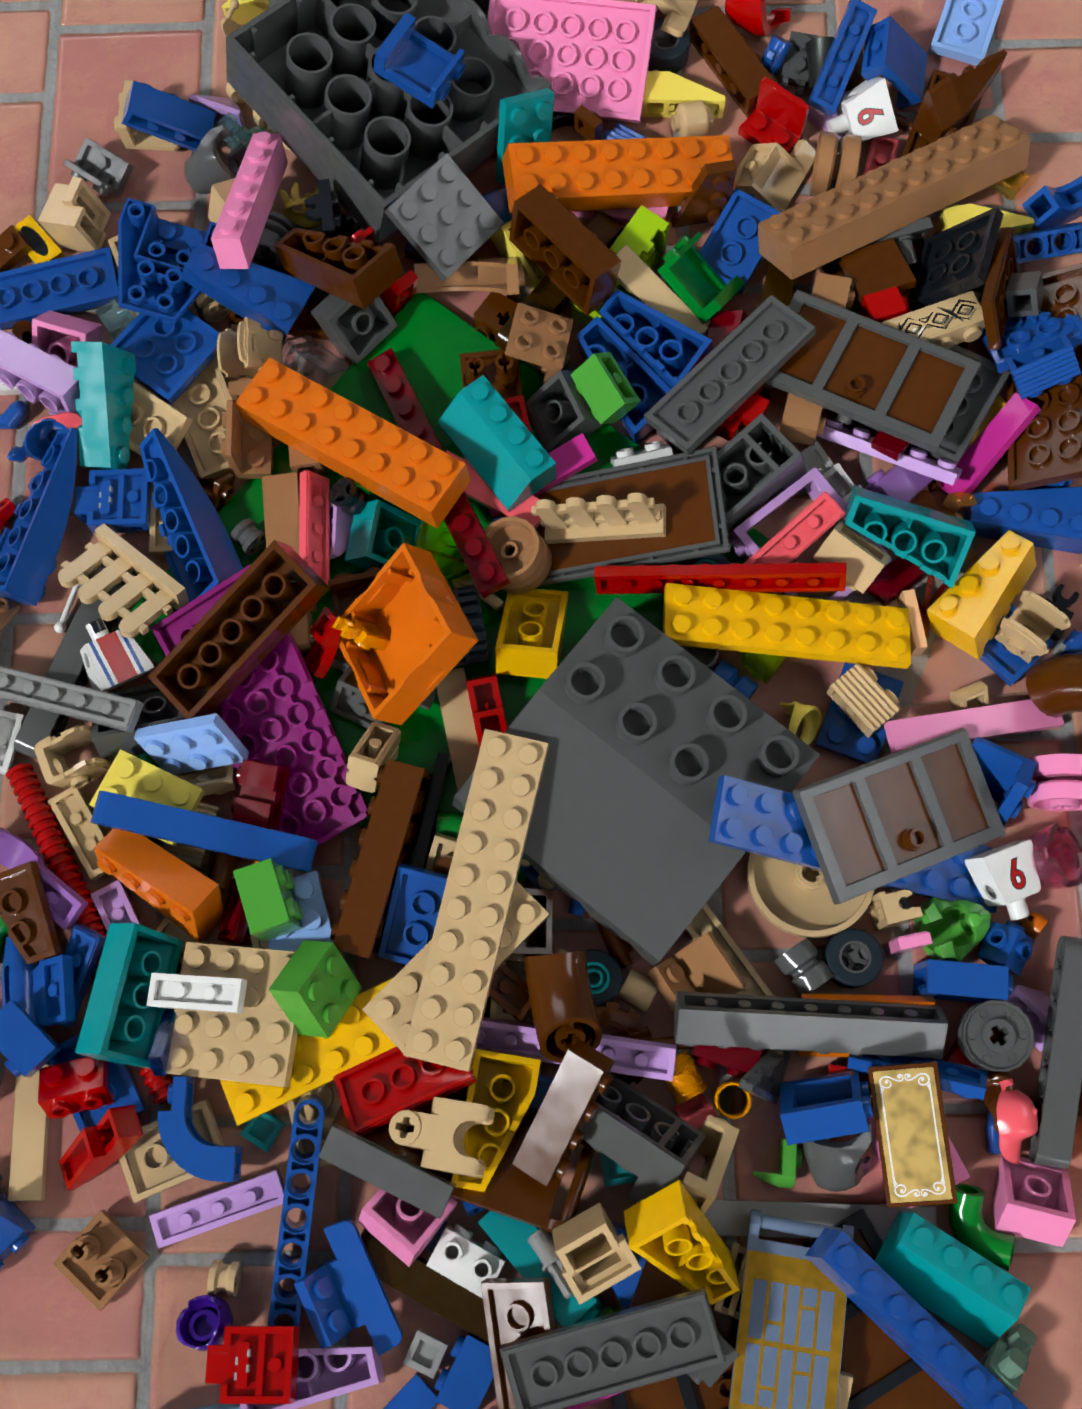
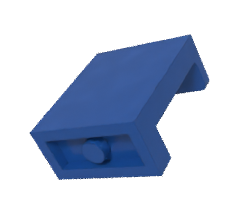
M406 12L376 51L373 71L433 109L439 99L441 101L445 100L451 89L450 84L454 79L458 81L466 68V64L463 63L465 51L460 48L454 56L414 30L416 18Z
M889 16L871 25L865 40L861 75L868 81L882 74L898 90L896 107L902 110L923 100L928 54Z

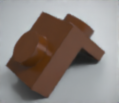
M228 473L216 481L211 478L201 479L200 476L197 477V480L215 508L225 502H229L235 492V487L233 486L235 475Z

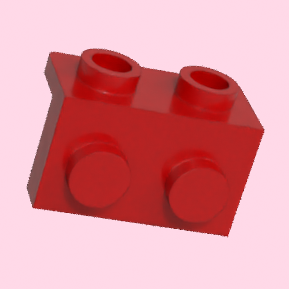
M87 1056L39 1070L38 1104L50 1119L64 1118L69 1114L85 1110H96L102 1106L114 1103V1095L108 1088V1061Z

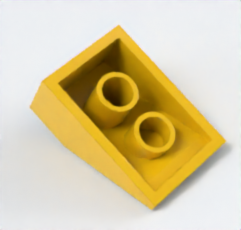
M533 589L521 594L507 592L495 647L496 674L542 679L550 677L560 665L568 591Z

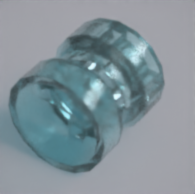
M230 112L225 114L215 127L223 124L230 130L232 135L224 139L227 147L232 150L240 144L246 146L252 136V132L247 127L240 126L237 123V118Z

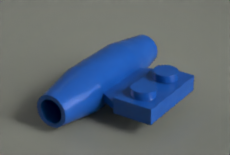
M9 936L6 937L1 973L2 1007L10 1000L18 1002L42 1028L44 1026L52 1027L75 1021L72 955L62 954L27 965Z

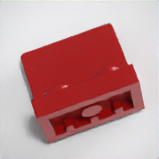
M764 77L760 83L756 109L740 125L738 134L752 144L779 143L790 154L798 140H802L810 107L802 98L794 96L778 82Z

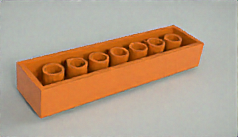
M729 135L508 143L502 162L509 214H513L514 201L540 184L553 193L558 201L569 211L639 208L641 205L646 208L681 206L680 203L683 198L689 197L693 191L692 184L704 165L732 160ZM734 180V186H733L732 194H733V192H734V190H735V188H736V181H735V180Z
M270 357L234 403L245 422L338 474L351 479L356 484L435 528L440 526L471 482L466 463Z

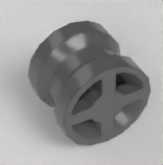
M252 518L241 521L230 534V539L235 544H240L242 551L247 556L255 555L266 545L265 531L259 530Z

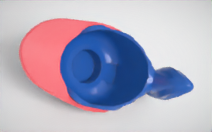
M64 412L36 421L28 429L23 446L13 447L7 458L18 463L25 462L28 457L42 461L58 429L74 428L77 430V427L82 425V418L77 413ZM77 433V449H78V448H79V445H78V433Z

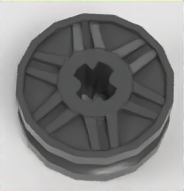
M983 1001L970 1006L961 1015L957 1025V1043L962 1055L972 1065L987 1071L1007 1072L1020 1067L1029 1058L1034 1046V1030L1029 1018L1019 1007L1007 1001ZM992 1030L1000 1032V1035L997 1036L998 1042H991Z

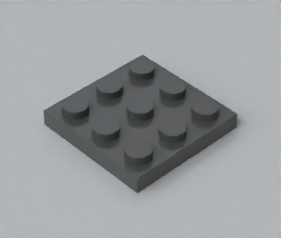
M447 153L384 211L442 281L449 278L504 224Z

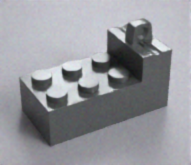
M762 413L718 451L728 534L779 489L783 492L807 473L802 454Z
M612 1074L613 1079L604 1094L599 1093L595 1101L599 1104L597 1112L589 1123L585 1121L581 1131L585 1133L583 1140L589 1143L594 1150L605 1154L617 1162L622 1169L638 1177L628 1196V1199L637 1204L640 1200L648 1198L677 1180L681 1181L707 1135Z

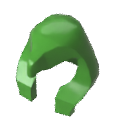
M932 897L918 906L921 907L923 916L914 920L916 933L930 932L933 943L923 947V949L932 960L960 962L985 937L990 928L991 914L982 905L972 901L954 900V902Z

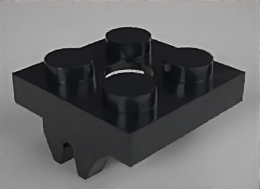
M329 179L317 180L319 194L312 195L304 200L306 208H315L305 211L307 219L316 222L322 221V224L313 228L312 231L323 232L327 238L337 237L338 235L345 236L342 231L343 215L339 205L337 190L332 191Z

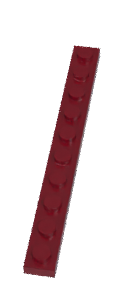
M390 348L368 361L367 364L398 427L445 452L393 349ZM464 491L444 521L479 593L483 598H486L511 582Z

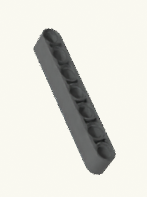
M103 564L99 566L95 575L106 567ZM122 580L107 593L111 596L126 583ZM98 599L92 604L81 602L45 677L83 687L86 686L89 678L80 650L85 644L92 641L85 626L101 618L98 607L102 603L101 600ZM118 617L112 621L103 620L110 633ZM30 707L15 738L14 750L37 759L34 750L35 745L48 736H55L56 738L61 736L60 733L65 730L70 717Z
M1062 935L1058 940L1035 1101V1108L1038 1111V1131L1030 1138L1029 1158L1031 1164L1068 1169L1072 1157L1082 1084V938Z

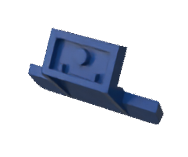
M344 1219L330 1224L323 1229L336 1258L317 1266L295 1282L294 1286L322 1349L334 1345L352 1329L366 1325L376 1351L380 1356L399 1345L403 1337V1331L355 1223L350 1219Z

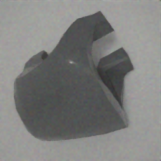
M223 124L210 129L202 138L197 149L191 154V157L184 163L185 178L191 188L200 195L211 194L213 184L235 178L247 150L243 144H240L232 149L228 156L229 168L222 162L217 150V144L232 135L230 130Z
M869 1121V1132L857 1133L856 1137L847 1142H831V1138L802 1143L809 1171L818 1187L832 1192L845 1191L857 1186L862 1177L870 1171L872 1158L866 1156L864 1159H860L872 1142V1124Z

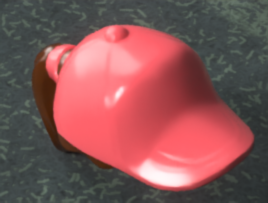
M988 1071L984 1102L993 1116V1127L999 1133V1148L1002 1156L1007 1161L1019 1164L1022 1140L1033 1136L1038 1131V1111L1026 1094L1016 1090L1011 1075L1008 1072Z

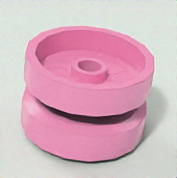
M1048 754L1030 758L1037 765L1032 776V780L1036 781V785L1027 799L1028 806L1044 811H1082V754Z

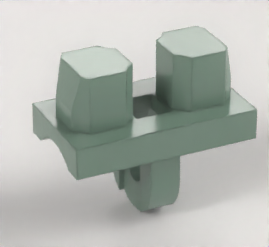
M1020 1323L1014 1328L1010 1327L985 1352L982 1365L993 1376L1000 1379L1012 1394L1018 1390L1023 1373L1027 1370L1028 1358L1032 1347L1035 1346L1037 1336L1024 1324Z

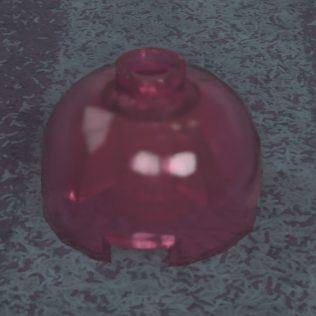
M1058 824L1050 825L1036 831L1029 838L1033 843V867L1039 876L1041 886L1049 889H1063L1078 886L1082 883V867L1080 868L1077 853L1082 852V848L1076 836L1068 827L1060 828Z

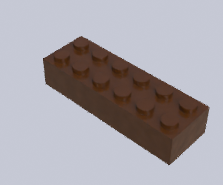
M274 540L148 676L149 679L186 719L213 714L323 597L330 587L290 545Z
M388 759L386 766L382 765L379 770L377 784H380L377 797L373 796L369 803L368 815H371L368 827L362 829L358 845L362 846L358 859L354 858L350 867L349 877H352L350 888L342 894L340 908L343 909L340 921L334 923L331 930L330 940H333L338 950L368 959H382L378 957L397 869L400 863L407 865L410 863L431 784L432 774L424 768Z

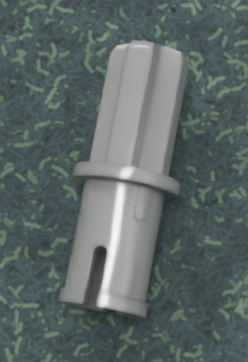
M539 1229L527 1241L539 1257L543 1265V1272H549L564 1298L568 1299L574 1296L562 1275L561 1268L564 1266L555 1252L554 1242L548 1231Z

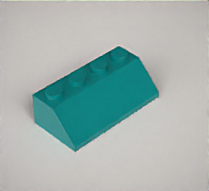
M484 375L459 391L438 420L440 428L508 512L557 478L556 462Z
M110 923L75 1053L103 1061L152 1069L167 1008L146 1006L151 973L176 974L184 943L183 940L137 923Z
M898 1211L875 1259V1262L924 1309L985 1348H989L1018 1320L1032 1289L914 1212Z

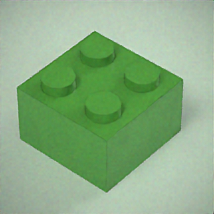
M269 858L233 871L251 935L263 941H268L302 929L300 920L304 919V915L299 901H294L290 889L295 888L289 870L285 871L283 865H279Z
M304 940L268 990L289 1021L295 1024L299 1035L329 1038L362 987L333 942Z

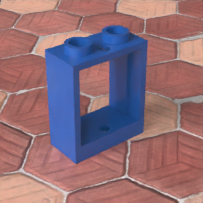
M930 959L913 965V996H933L934 999L980 1003L989 1000L1007 1001L1008 996L1013 992V977L1009 975V966Z
M850 1070L780 1083V1118L787 1144L793 1145L869 1132L868 1118L874 1117L868 1081H861L859 1071Z

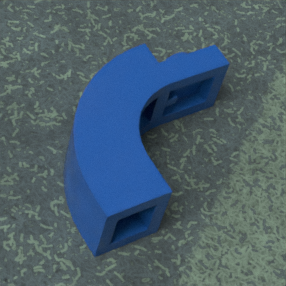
M1082 176L1057 188L1045 185L1022 204L1029 217L1034 219V225L1037 228L1043 229L1064 225L1082 216Z
M173 1076V1083L169 1084L167 1100L171 1104V1111H158L160 1137L168 1154L182 1169L195 1177L215 1182L240 1181L243 1146L216 1145L205 1140L197 1131L193 1121L195 1077Z

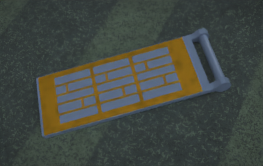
M751 1209L735 1350L739 1356L733 1362L728 1409H837L847 1296L805 1256L810 1249L809 1247L758 1238L760 1228L818 1238L824 1228L843 1230L853 1240L854 1227L842 1225V1228L764 1215L761 1214V1210Z

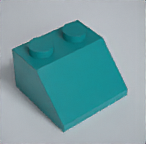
M378 499L367 502L363 510L353 517L344 561L363 570L370 567L382 568L403 543L419 548L424 521Z

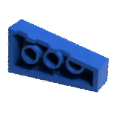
M198 243L186 262L181 277L183 281L242 318L248 317L260 323L261 328L267 331H281L283 333L282 343L285 341L315 289V286L300 279L251 262L249 269H220L214 248Z
M615 289L599 311L602 321L671 389L714 349L712 339Z
M597 316L576 335L578 347L585 361L594 353L611 352L641 402L620 419L632 441L638 445L654 430L645 421L644 414L664 397L671 388Z
M1082 487L974 493L964 508L963 519L972 522L976 531L975 536L999 540L1010 530L1033 542L1035 547L1076 554L1082 553Z

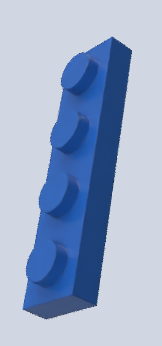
M860 0L849 1L807 102L808 105L829 116L835 114L876 16L877 9Z
M849 1054L847 1065L848 1069L857 1070L861 1074L869 1075V1066L937 1061L942 1091L955 1093L967 1099L976 1098L984 1100L988 1075L987 1070L935 1058L918 1059L907 1056L891 1058L882 1055L863 1054L855 1056Z

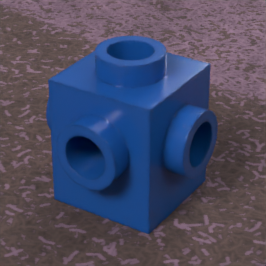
M992 921L990 928L982 939V946L977 956L987 965L1009 966V974L1020 977L1026 961L1032 955L1034 941L1024 933L1025 928L1016 923L1006 921L1004 925Z

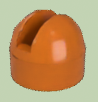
M1029 912L1028 920L1021 919V926L1025 928V934L1035 940L1050 920L1038 912Z

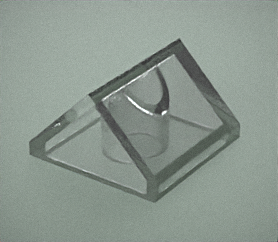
M310 335L286 341L282 350V363L286 367L329 390L351 366Z

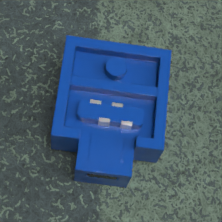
M145 468L89 470L90 486L76 487L74 514L81 523H87L88 528L93 534H95L94 530L103 523L115 533L149 532L151 482L147 480Z

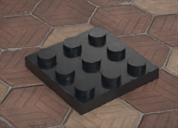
M997 207L926 238L915 274L916 285L914 288H911L908 298L911 311L955 297L985 284L1004 215Z

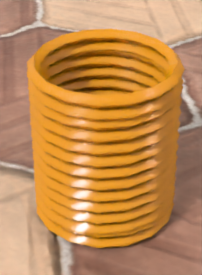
M687 1050L676 1055L673 1082H665L678 1105L708 1088Z
M727 1081L720 1084L714 1093L713 1102L715 1108L728 1119L744 1117L752 1105L750 1093L743 1090L746 1103L739 1113L727 1114L720 1108L719 1095L721 1091L730 1085L739 1087L740 1083L736 1081Z

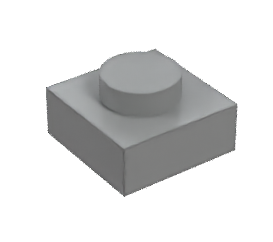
M418 1328L402 1364L434 1379L449 1343Z

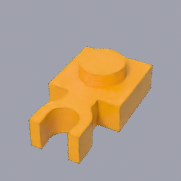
M338 616L332 626L334 629L342 631L341 637L354 639V642L365 650L374 648L384 651L390 642L376 625L354 618L350 621Z

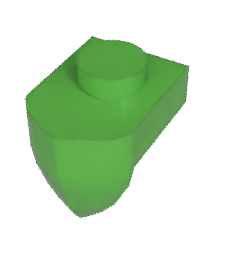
M779 1138L778 1173L753 1171V1175L773 1186L793 1188L796 1179V1168H801L802 1165L801 1147H797V1144L788 1145L786 1139Z

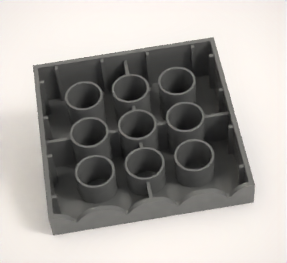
M281 0L226 36L227 82L275 133H281L282 141L318 180L329 179L332 191L337 190L339 203L361 224L364 230L369 226L375 230L374 240L377 244L398 230L384 211L446 153L465 176L468 177L497 150L500 99L545 88L551 89L552 84L544 77L529 74L524 57L511 40L503 35H493L491 33L484 13L473 0ZM406 12L416 18L414 30L454 56L460 48L465 51L463 63L466 64V68L458 81L455 79L450 84L451 89L445 100L441 101L439 99L433 109L373 71L376 51Z
M618 597L603 612L505 731L506 734L549 743L522 859L530 862L533 868L560 892L581 903L583 908L603 927L619 938L631 943L634 949L652 966L661 961L746 853V851L708 842L718 777L726 775L791 793L820 755ZM474 772L454 796L453 806L462 813L465 810Z

